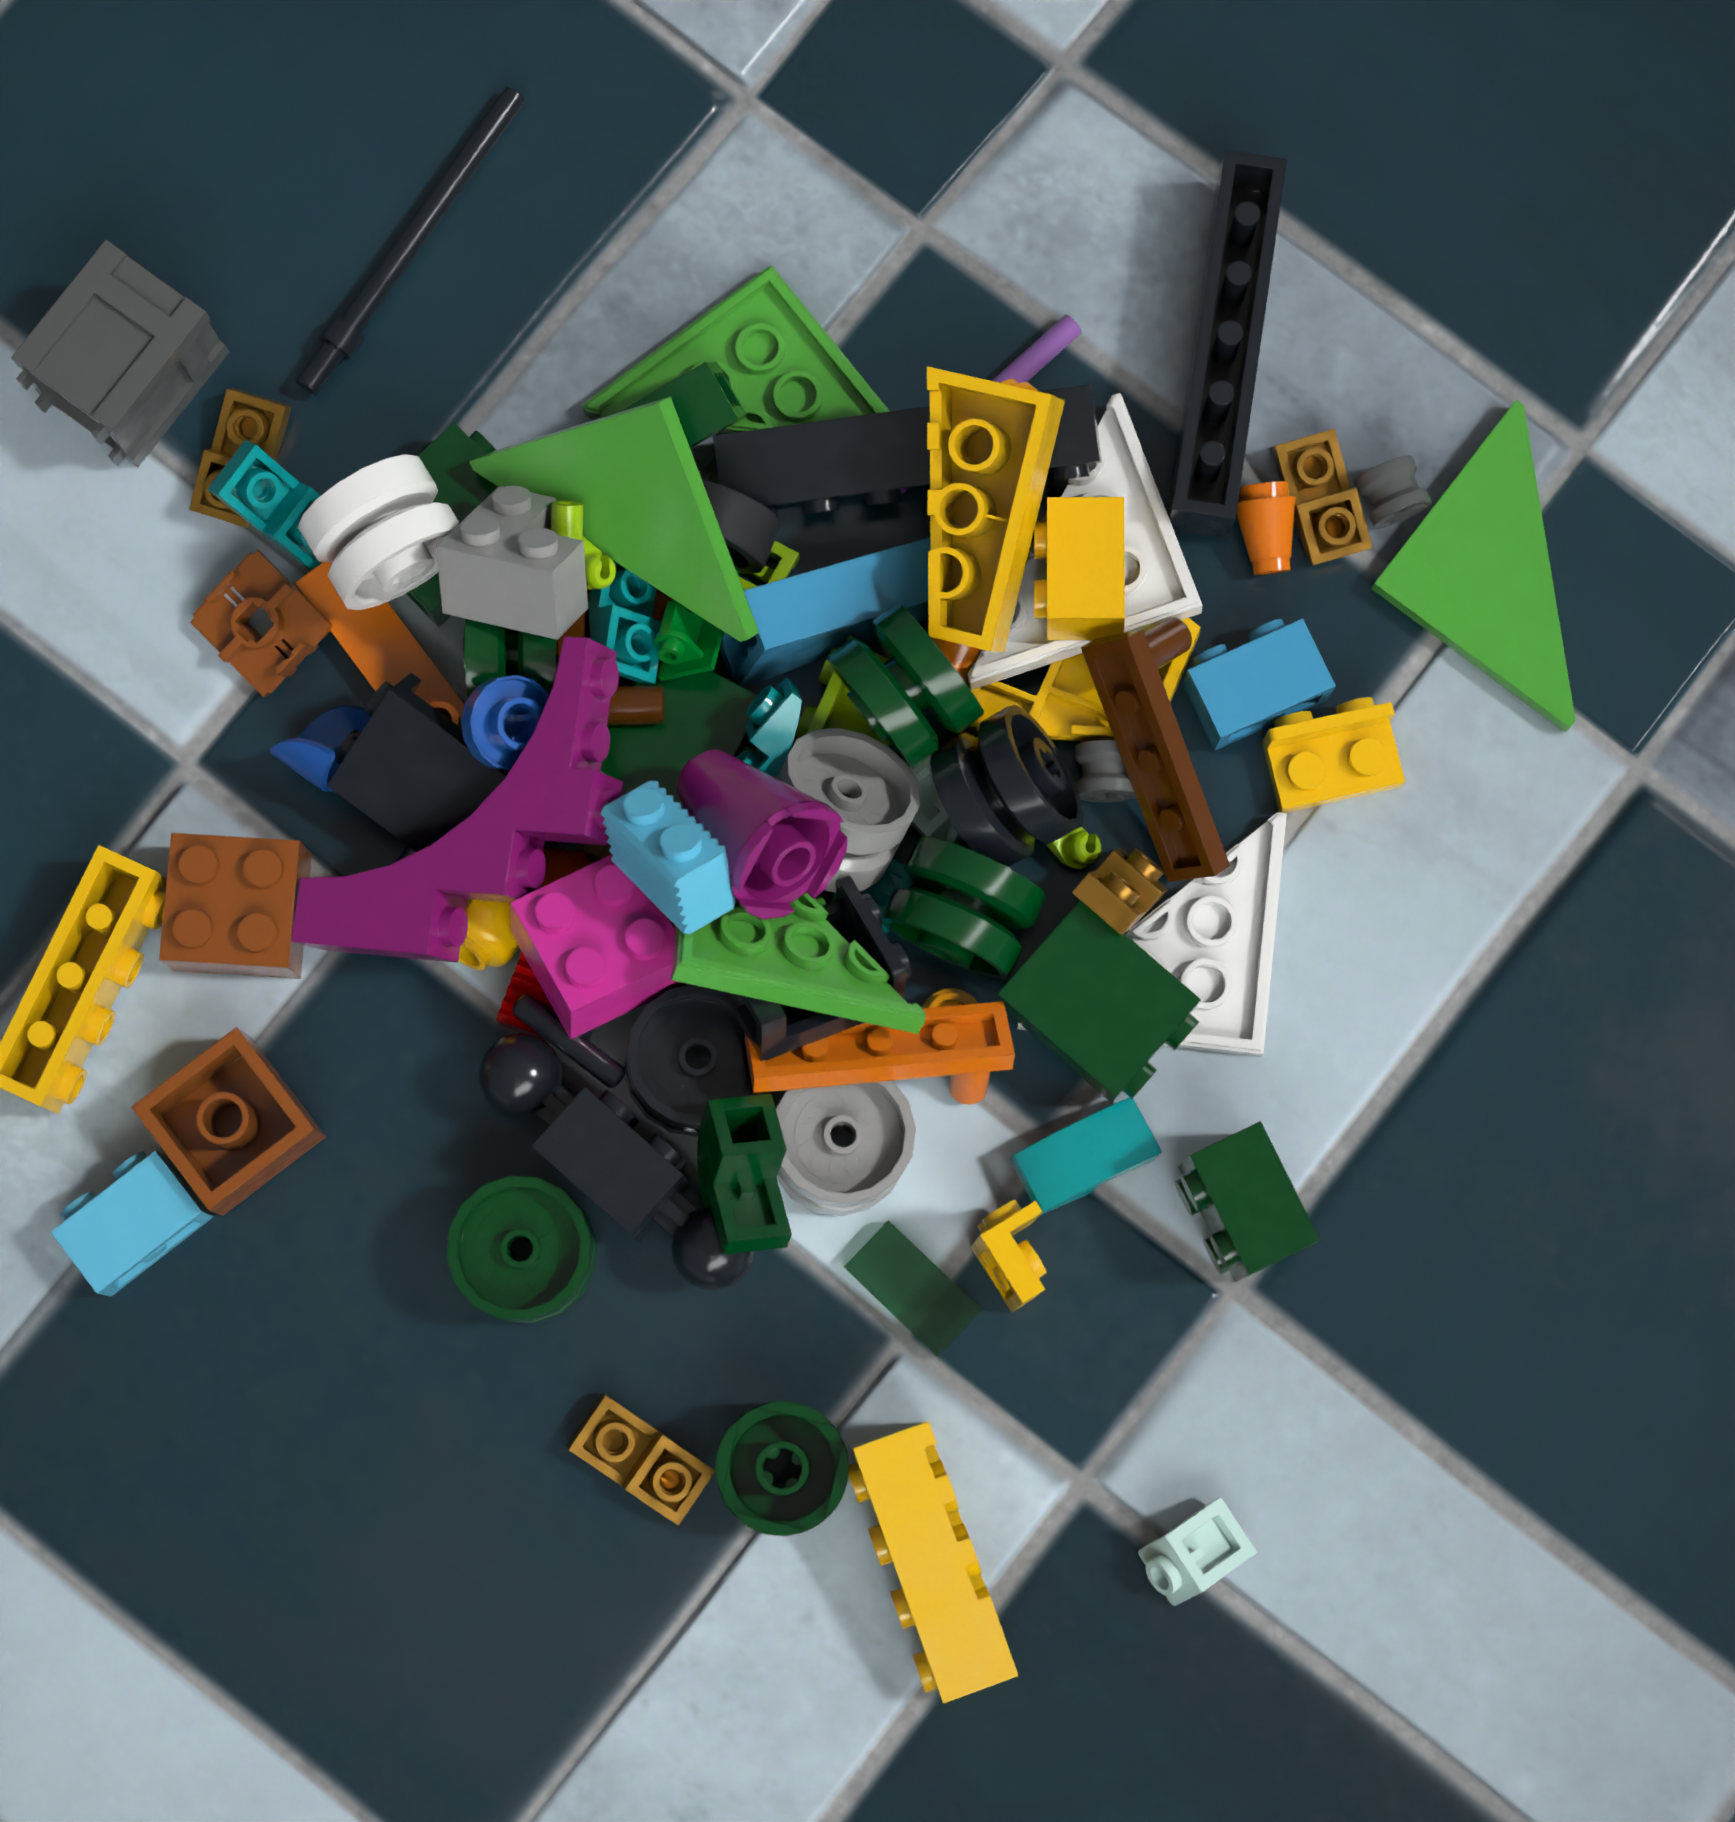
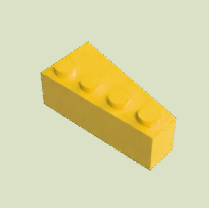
M927 366V390L930 391V423H927V450H930L928 515L930 516L931 550L928 551V635L933 638L990 652H1005L1065 401L1051 394Z
M929 1421L853 1448L857 1462L849 1464V1478L858 1503L871 1499L879 1525L868 1528V1532L880 1566L893 1562L902 1587L890 1591L902 1628L906 1629L916 1625L924 1651L912 1656L925 1693L938 1689L944 1704L1017 1677L1018 1673L987 1586L985 1587L981 1576V1568L965 1524L961 1520L951 1482L935 1447L937 1443Z

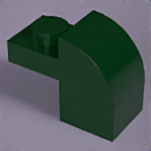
M772 1094L708 1100L700 1123L697 1142V1169L703 1208L711 1207L723 1255L787 1248L792 1235L777 1181V1175L787 1148Z

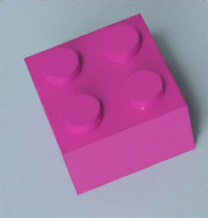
M613 855L605 857L510 902L511 933L570 1040L656 999L668 989L681 987L686 984L671 980L675 929L668 917L611 860Z

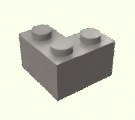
M499 486L436 545L443 614L556 640L588 609L584 541L557 535L551 530V502L556 501V498L531 493L527 488L521 486Z

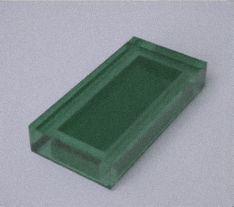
M889 1220L844 1266V1269L936 1357L982 1311L974 1301Z

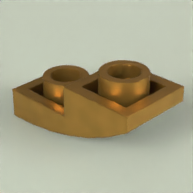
M227 388L212 448L205 449L203 452L189 510L242 527L251 528L249 523L207 489L244 440L256 444L276 461L292 406L235 388Z
M1335 428L1271 447L1280 481L1288 482L1289 496L1296 497L1294 524L1311 566L1373 548L1357 488L1351 489Z
M1120 848L1112 851L1097 870L1088 873L1072 893L1120 935H1123L1161 899L1168 889L1158 881L1164 873L1163 870L1149 857L1136 848L1129 855Z
M603 1392L565 1446L569 1451L611 1478L626 1491L678 1526L715 1473L713 1468Z

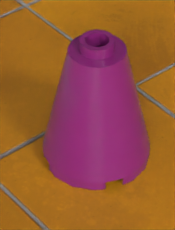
M722 750L703 752L692 757L684 765L677 783L678 797L684 808L688 810L689 817H695L696 824H702L703 831H710L711 838L717 839L718 846H725L733 896L749 914L762 919L784 917L796 911L790 905L791 902L805 893L814 899L827 887L839 870L847 850V836L841 831L840 822H844L832 807Z

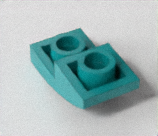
M244 440L207 490L271 542L312 571L323 562L317 560L300 532L298 525L302 515L321 495L310 486L296 480L256 444Z
M614 561L616 576L613 583L604 589L590 590L589 593L590 639L617 652L616 663L619 676L647 686L653 685L656 682L659 664L658 650L654 646V640L662 624L661 621L652 618L657 588Z
M787 677L776 689L771 685L764 688L748 707L746 716L750 719L745 723V728L749 741L758 748L753 753L746 749L736 757L777 778L793 743L802 703L796 684Z
M1129 1097L1014 1154L1010 1161L1031 1201H1036L1043 1211L1040 1214L1042 1215L1092 1193L1102 1183L1154 1161L1163 1152L1135 1100Z

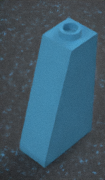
M924 538L744 590L759 633L742 642H739L725 632L723 633L720 651L732 682L745 688L826 658L833 647L838 649L847 641L849 635L861 639L864 643L876 639L873 634L872 621L897 602L902 604L918 623L928 620V551L931 550V538Z

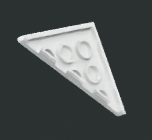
M1121 393L1112 395L1098 425L1102 462L1088 464L1090 476L1068 479V485L1061 497H1124V633L1140 629L1146 632L1168 618L1183 620L1201 614L1203 605ZM1034 547L1025 566L1005 652L981 651L976 663L972 665L968 673V682L971 690L1081 654V647L1092 641L1047 640V619H1034V580H1047V559H1035Z
M1277 812L1242 842L1226 852L1230 864L1228 868L1216 876L1192 880L1125 933L1201 999L1196 1008L1190 1013L1200 1022L1178 1046L1179 1048L1258 1057L1264 1054L1287 813ZM1018 1023L1017 1029L1026 1030L1020 1023Z

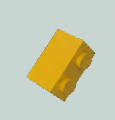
M1047 497V520H1036L1034 528V558L1047 559V580H1034V619H1047V640H1094L1100 637L1124 633V497Z

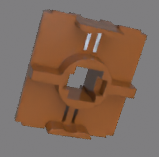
M256 550L253 554L249 553L235 568L236 570H231L204 599L205 602L193 613L194 618L190 623L220 652L218 657L223 662L230 663L263 697H266L274 692L287 677H291L297 671V666L303 659L319 647L318 643L331 631L332 624L259 550ZM259 608H262L274 623L263 637L249 624L251 621L249 618Z

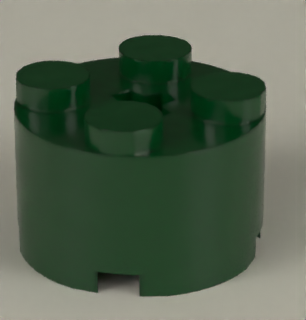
M776 1401L749 1410L727 1430L717 1452L716 1480L726 1505L743 1524L767 1535L790 1536L803 1533L818 1526L837 1508L847 1487L849 1459L843 1439L826 1417L815 1409L800 1403ZM782 1449H789L793 1451L792 1462L802 1466V1473L799 1479L789 1478L785 1488H779L773 1485L775 1480L774 1474L765 1471V1463L767 1458H779Z

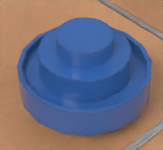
M518 675L490 678L477 686L465 702L461 718L463 739L472 756L488 768L510 772L534 734L549 698L548 691L536 681Z

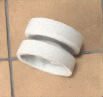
M399 455L383 459L360 469L335 484L317 498L302 515L298 528L317 560L332 563L327 576L347 609L363 610L384 604L406 594L439 572L436 545L459 524V521L448 504L433 502L438 489L419 456Z

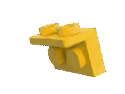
M1365 697L1347 701L1336 706L1337 714L1313 719L1311 711H1301L1277 718L1274 721L1276 727L1267 731L1262 740V746L1279 812L1288 813L1402 787L1405 784V778L1390 723L1395 716L1392 702L1374 705L1372 697Z
M1016 1199L983 1218V1222L977 1226L981 1235L971 1246V1249L1011 1313L1033 1300L1045 1290L1039 1279L1046 1274V1270L1039 1256L1027 1240L1017 1245L1012 1237L1031 1225L1043 1212L1036 1201L1021 1209Z

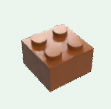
M171 833L159 960L172 970L181 972L301 979L304 945L291 942L300 878H310L311 852L300 840Z
M238 1027L234 1028L131 1106L206 1208L222 1216L326 1138V1135L254 1040Z

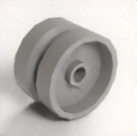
M841 728L818 729L796 740L777 776V779L832 807L844 822H840L841 831L847 836V850L839 870L824 890L836 893L837 880L846 876H851L859 891H864L879 882L921 805L919 784L908 764L890 747L866 734Z
M893 1081L787 1090L776 1108L787 1148L777 1175V1181L791 1199L815 1213L845 1216L869 1210L892 1192L913 1156L916 1134L915 1122L909 1101ZM846 1130L853 1136L848 1147L835 1145L831 1140L830 1133L838 1136Z

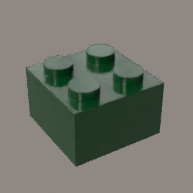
M1261 1121L1189 1155L1178 1166L1181 1176L1180 1179L1174 1181L1176 1189L1191 1216L1199 1212L1201 1213L1211 1233L1210 1237L1203 1239V1242L1213 1265L1220 1275L1229 1271L1234 1282H1237L1320 1241Z

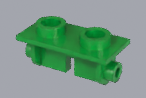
M735 565L737 575H739L740 568ZM676 600L668 601L660 631L656 634L654 646L658 650V658L662 661L658 678L661 681L714 670L724 631Z

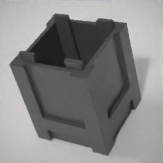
M105 240L12 355L11 359L23 370L16 378L20 385L26 390L32 384L36 387L35 390L40 396L34 403L42 412L46 413L51 405H53L90 431L101 445L105 442L112 447L113 450L108 457L115 465L119 466L126 458L132 464L139 467L230 352L226 345L219 340L210 324L211 319L204 309L187 297L182 296L128 257L122 250L108 240Z

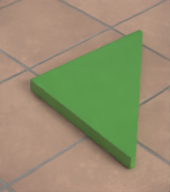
M772 265L582 405L583 412L589 419L603 418L620 412L701 364L717 361L747 414V417L717 433L719 435L890 412Z
M671 397L492 451L469 461L473 471L498 487L521 486L527 488L531 493L554 497L556 501L570 500L582 502L584 504L583 536L601 550L602 554L608 555L616 563L739 642L746 641L759 633Z
M1516 400L1376 580L1371 589L1566 733L1576 720L1525 408L1521 402Z
M807 893L790 903L796 911L784 917L762 919L749 914L736 901L732 910L691 934H685L675 926L671 977L673 981L919 1034L925 1022L926 1012L917 1003L908 1004L887 983L890 975L855 940L849 944L826 920L828 912Z

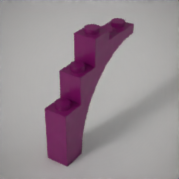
M564 637L554 685L534 734L506 778L471 816L435 843L389 866L345 877L300 878L291 942L326 951L458 963L460 946L465 941L468 932V918L465 912L467 899L510 903L537 890L542 884L546 872V860L543 853L544 841L610 846L607 842L609 836L605 833L607 827L603 824L605 818L600 813L604 806L623 796V781L601 773L602 761L606 759L610 748V733L607 721L610 698L615 694L619 681V671L616 663L617 652L589 638Z

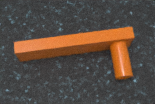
M331 562L321 563L295 582L302 594L332 624L331 633L375 692L385 681L394 686L412 672L422 680L414 694L462 729L461 718L465 705L388 602L363 610L347 609L327 576L332 565Z
M1004 1001L922 1008L926 1012V1017L919 1034L870 1023H862L766 1061L760 1060L752 1043L745 1034L753 1093L951 1075L949 1083L951 1096L962 1104H976L982 1101L987 1094L991 1071L1013 1070L1015 1052Z

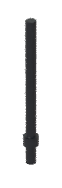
M505 87L340 319L333 317L320 335L319 339L323 344L296 380L297 384L304 390L317 396L342 359L350 360L364 341V337L361 335L364 328L525 104V99L517 91Z

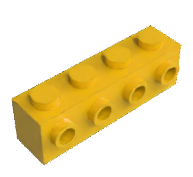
M98 845L0 1042L1 1089L56 1114L60 1113L64 1103L70 1105L78 1097L87 1076V1070L83 1069L82 1066L93 1044L100 1046L110 1033L116 1015L115 1011L111 1010V1007L121 987L129 988L139 974L144 960V954L139 952L150 928L157 930L163 923L167 880L157 871Z

